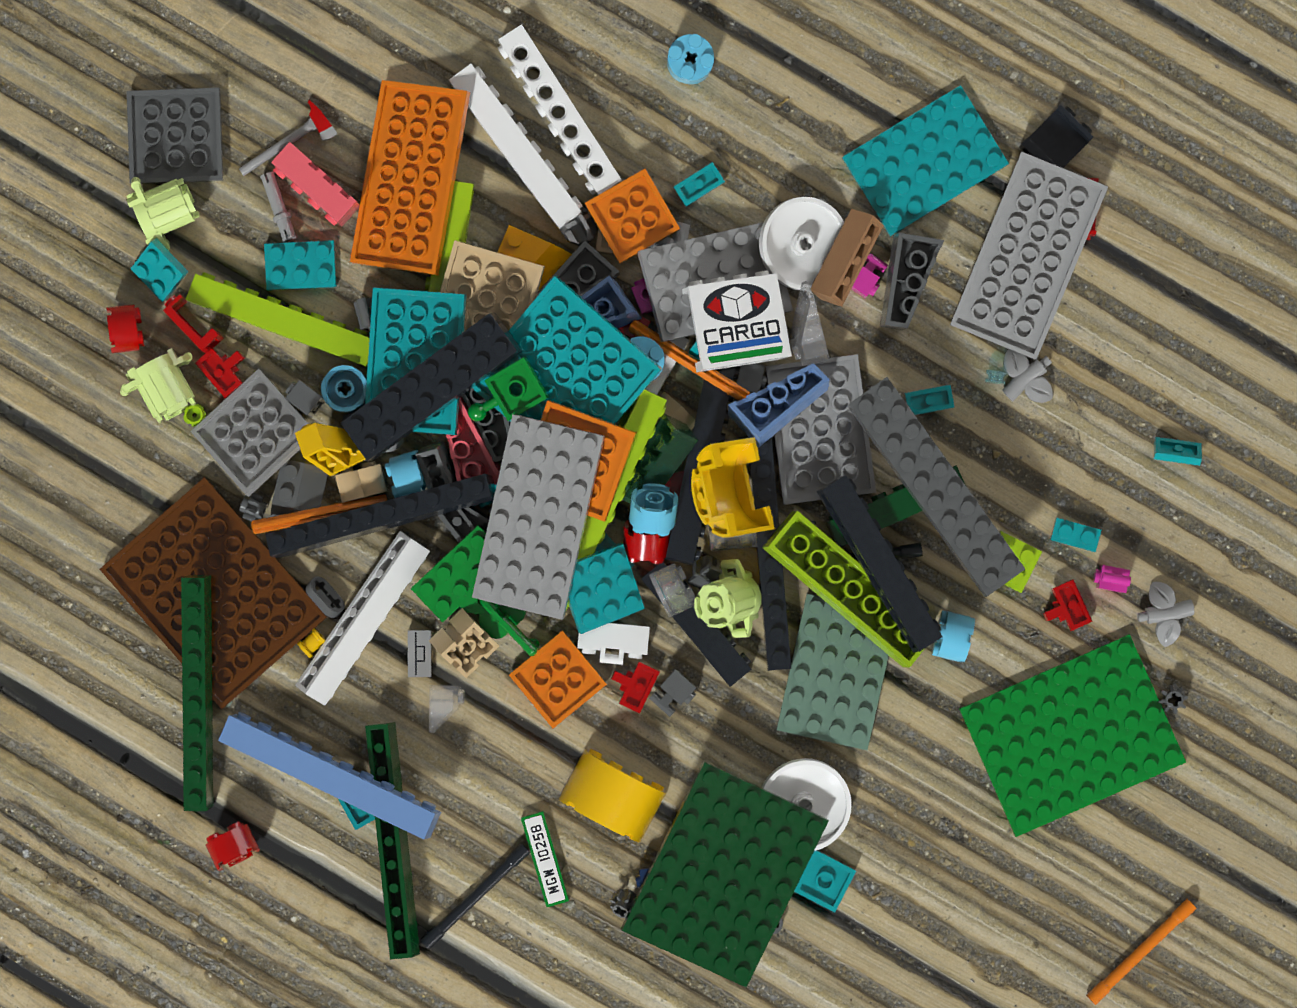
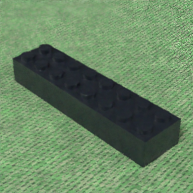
M489 313L340 424L367 461L375 460L522 352V349L497 314Z

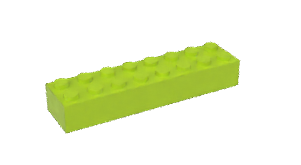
M799 511L791 512L762 547L902 667H911L924 651V649L920 652H913L860 563Z

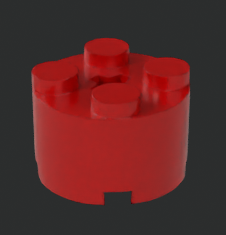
M135 304L106 307L107 313H111V315H107L109 339L111 345H115V347L111 348V352L139 351L140 347L144 346L142 330L138 331L137 325L142 323L140 308H135Z
M627 520L624 523L623 545L629 562H639L642 560L650 561L654 564L663 563L667 554L670 534L667 536L647 533L639 534L633 531V526Z
M236 822L227 827V832L223 834L217 832L206 838L208 843L205 846L217 871L224 870L222 865L227 863L229 867H232L253 856L252 850L255 852L260 851L248 824L243 825V823Z

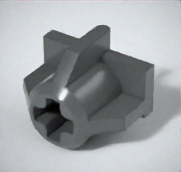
M590 213L584 216L579 214L572 222L564 225L560 231L565 236L567 242L580 246L584 241L589 243L594 240L597 225Z
M711 555L702 556L699 558V561L695 560L693 562V576L688 579V584L701 589L703 585L718 580V576L722 574L721 561Z

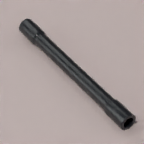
M520 843L487 878L442 921L431 928L420 939L423 945L430 950L459 919L531 852Z

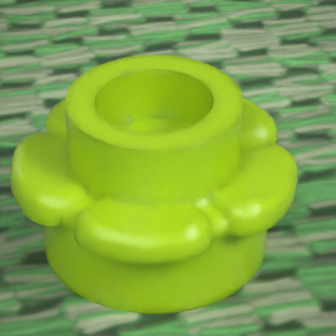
M199 404L188 405L184 409L183 418L187 424L196 427L206 418V412L203 411V407Z

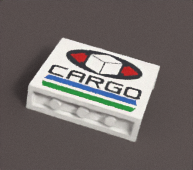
M769 271L756 272L754 277H747V274H739L733 276V280L725 281V277L711 279V283L703 284L702 280L689 282L688 287L682 289V293L689 296L700 361L695 363L696 372L775 361L792 356L777 273L769 274Z

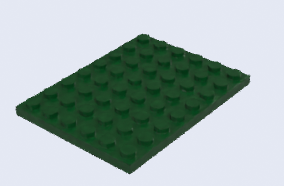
M703 761L621 926V931L747 988L829 820Z

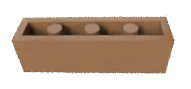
M851 209L817 277L814 279L810 291L819 299L842 307L884 225L871 214Z

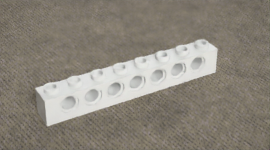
M522 24L498 39L500 46L497 48L504 59L509 58L513 65L510 66V69L517 79L521 77L525 82V85L522 87L528 97L534 96L538 103L535 105L541 117L546 116L550 121V124L547 126L554 137L559 135L563 141L560 144L566 156L572 155L575 163L572 165L579 176L584 174L588 180L585 185L592 195L596 193L598 196L622 182V179ZM519 49H524L528 53L527 57L523 60H518L514 56L515 52ZM530 69H538L540 71L539 77L536 79L528 78L527 72ZM543 88H549L553 93L550 98L544 99L540 97V91ZM556 107L563 108L565 110L564 116L561 118L553 117V109ZM575 127L578 133L575 137L569 138L564 134L565 129ZM587 146L590 149L589 155L580 157L577 154L578 148ZM594 165H598L603 169L602 174L598 177H594L589 173L590 168Z

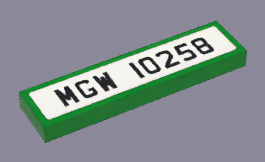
M544 811L521 817L546 907L568 902L569 898Z

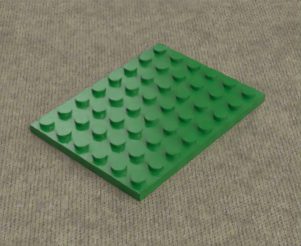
M1130 634L959 708L1015 837L1186 763Z

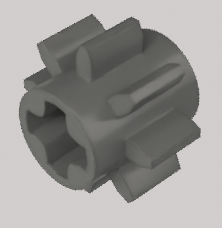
M254 492L252 496L248 497L245 495L239 511L244 512L243 518L254 521L256 518H263L268 503L263 502L264 496Z
M1169 685V691H1160L1163 699L1158 702L1164 703V712L1172 708L1173 713L1177 714V708H1186L1183 701L1188 696H1182V687L1174 691V687ZM1172 693L1173 696H1178L1174 706L1173 703L1168 702V698L1172 697Z
M620 889L619 893L614 892L610 899L612 902L610 908L613 913L620 918H626L636 898V894L629 889Z

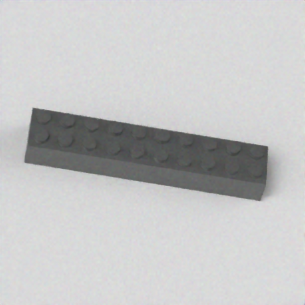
M888 377L847 405L984 597L989 596L1025 570V567Z

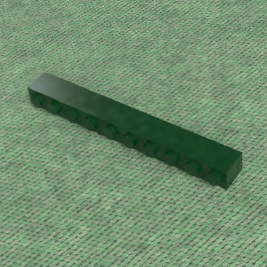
M187 575L181 578L184 811H208L213 808L211 575Z
M396 722L365 726L370 774L374 776V780L380 783L386 781L395 786L394 789L402 793ZM375 816L390 960L413 958L420 954L407 831Z

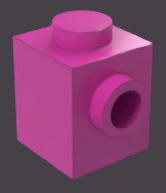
M644 278L635 281V286L631 290L641 314L644 315L653 311Z

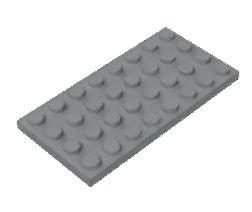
M1021 152L950 325L1037 360L1108 186Z
M512 414L472 598L561 620L564 619L604 443V435Z

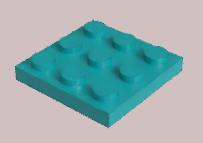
M622 543L577 560L568 604L580 634L645 609Z

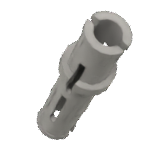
M268 172L266 176L265 174L261 175L260 178L262 179L274 214L273 221L278 225L282 241L287 242L291 240L290 238L295 239L297 236L290 220L292 216L290 212H287L275 173Z

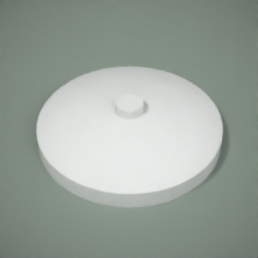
M797 197L786 200L776 206L766 217L759 237L760 255L769 274L777 273L778 282L788 288L810 290L814 279L817 277L825 258L833 246L835 238L844 224L840 214L828 203L812 197Z
M805 758L786 762L777 767L767 777L761 787L829 820L814 851L834 842L844 831L849 821L851 795L848 786L834 768L819 760Z

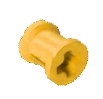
M314 628L312 633L303 641H299L297 645L309 658H312L313 653L323 645L326 639Z

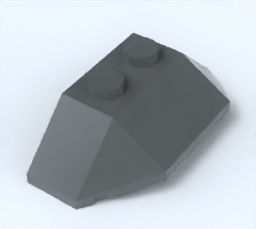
M301 450L279 469L270 517L321 507L328 474L306 460Z

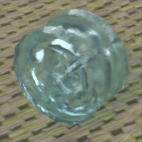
M986 370L988 377L985 379V382L1005 384L1006 381L1003 378L1007 375L1006 372Z

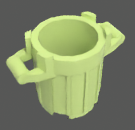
M138 177L132 178L131 187L135 192L127 195L128 199L126 200L129 207H133L147 240L145 241L147 245L157 238L170 250V243L164 234L189 224L200 217L199 211H196L193 203L195 201L187 184H184L183 178L174 179L144 192L140 179Z
M173 348L167 350V354L159 356L137 369L131 368L127 371L128 374H126L129 383L122 385L120 394L127 396L130 392L138 389L153 418L157 419L158 423H161L163 420L162 416L167 421L183 413L184 408L188 406V402L191 406L196 404L195 396L179 368L191 362L192 354L189 352L177 357Z
M739 559L722 560V574L719 575V580L703 585L694 599L696 615L707 623L708 627L723 628L728 626L733 638L750 637L753 621L758 618V611L761 606L762 595L760 588L754 579L751 578L753 577L752 573L744 570ZM736 568L737 574L734 575L733 571L727 573V569ZM744 621L745 628L736 629V623Z

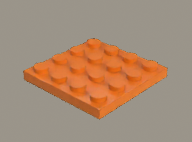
M548 400L541 418L542 421L605 436L587 514L590 517L605 522L637 432Z

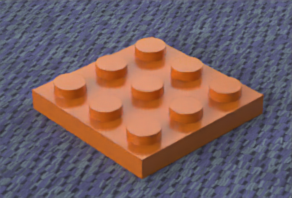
M646 169L639 171L585 202L588 211L619 264L637 255L638 251L647 249L680 230Z
M563 630L539 649L536 655L528 658L509 674L511 679L552 729L607 685Z

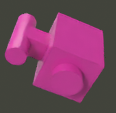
M869 253L866 259L868 263L865 267H862L851 288L865 299L868 294L873 297L880 286L877 283L880 277L873 273L874 269L877 268L883 273L888 267L886 263Z
M1100 565V568L1095 570L1093 582L1097 583L1096 588L1126 593L1127 587L1131 583V577H1129L1130 570Z

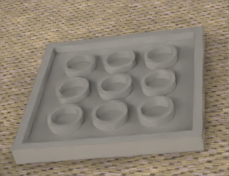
M258 369L190 432L249 497L300 450L295 432L301 430L304 425L309 423L285 399L284 395L268 377Z

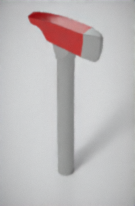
M308 100L307 103L311 107L308 121L240 167L239 170L245 176L281 152L289 142L294 143L314 130L318 129L323 141L337 135V132L321 110Z

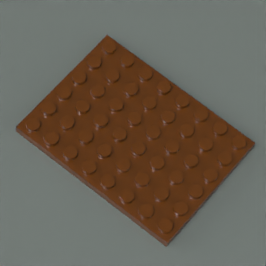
M206 477L199 481L99 569L181 664V578L187 575H211L212 699L221 709L225 708L327 618L277 558L270 556L269 549L253 533Z

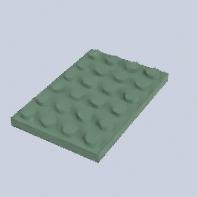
M806 594L791 661V669L789 670L776 730L868 751L889 655L819 596Z

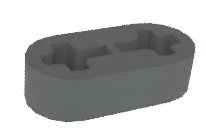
M316 576L306 585V593L326 616L334 618L343 611L345 607L343 599L324 578Z

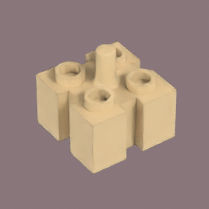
M462 608L449 620L450 624L447 625L446 630L441 628L429 642L443 658L467 678L480 666L477 662L483 656L487 659L499 645Z

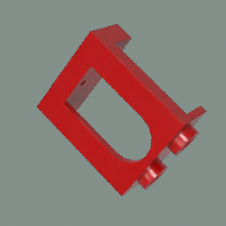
M180 294L177 297L173 295L165 303L166 308L163 311L201 351L207 353L211 348H215L224 337L213 328L202 337L178 312L188 302L185 300L186 298Z

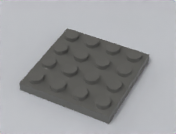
M220 88L127 91L130 184L134 177H138L141 184L167 183L181 178L184 179V183L224 181Z

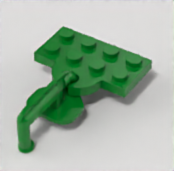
M478 525L415 583L411 590L442 623L459 607L463 608L468 613L479 614V625L492 638L501 639L509 634L528 655L534 656L537 654L539 641L535 638L529 639L517 627L524 619L526 611L472 598L486 531Z

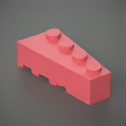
M291 142L271 162L275 166L273 171L281 179L287 177L293 183L290 187L299 195L304 192L309 197L307 202L316 210L319 208L323 209L327 213L324 217L332 225L335 226L338 223L342 227L359 209L360 205L352 196H349L319 167H316Z
M460 397L457 435L446 434L451 459H453L456 471V479L460 481L486 473L493 477L494 485H496L501 466L493 461L476 423L468 415L466 403Z

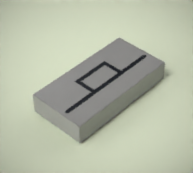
M431 630L408 631V677H432V647L429 642Z

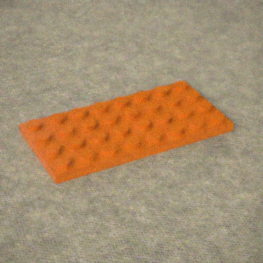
M382 80L350 257L351 263L439 275L470 98L469 91Z

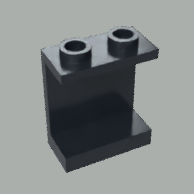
M1060 105L1019 147L1026 154L1064 168L1093 139L1091 135L1092 130L1084 122L1080 124L1074 118L1076 114L1068 106L1064 108Z

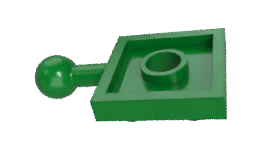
M525 356L484 380L493 398L483 404L473 403L468 409V415L473 421H481L486 417L487 411L499 405L507 421L512 419V414L520 415L549 398ZM514 382L521 384L523 388L521 395L512 393L511 385Z

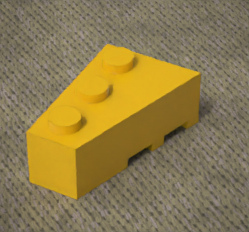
M310 423L295 432L303 457L329 476H333L365 460L360 450L343 428Z

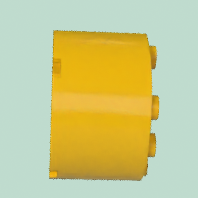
M755 437L714 443L703 448L696 458L698 461L697 468L692 470L691 489L696 511L704 525L708 524L715 535L726 538L773 530L774 524L770 506L755 510L749 474L746 468V464L760 460Z
M591 748L589 752L584 750L558 800L567 806L574 807L575 811L622 836L627 835L630 837L629 839L641 843L666 795L663 792L665 787L654 781L651 784L642 782L644 777L633 771H631L630 775L623 772V766L612 760L609 764L606 763L605 760L601 759L603 754Z

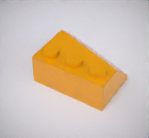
M510 225L497 252L545 266L539 290L572 255L550 242Z

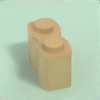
M372 461L362 464V469L354 471L353 467H349L341 471L339 475H335L342 503L388 492L382 464L376 465V462Z

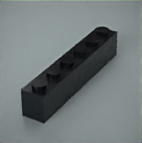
M670 562L658 564L641 578L642 581L729 687H731L752 670L749 667L752 662L744 652L739 655L734 648L737 644L729 634L724 636L719 630L720 628L708 627L707 623L697 617L694 609V598L689 594L693 590L685 580L680 583L675 577L678 572Z

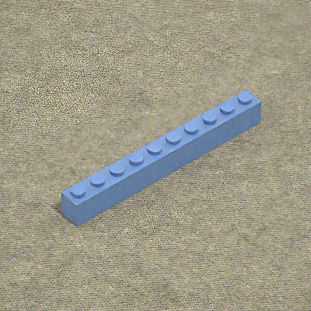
M238 712V714L228 716L218 741L421 839L431 838L441 811L435 809L436 805L428 801H423L422 803L415 800V795L407 791H402L401 793L395 790V786L386 781L380 783L374 780V776L365 771L359 773L353 770V766L344 761L338 763L332 760L333 756L322 751L317 753L311 750L312 746L307 743L299 742L298 744L292 741V737L286 733L279 732L277 734L271 731L272 727L265 723H254L250 721L251 717L244 713Z

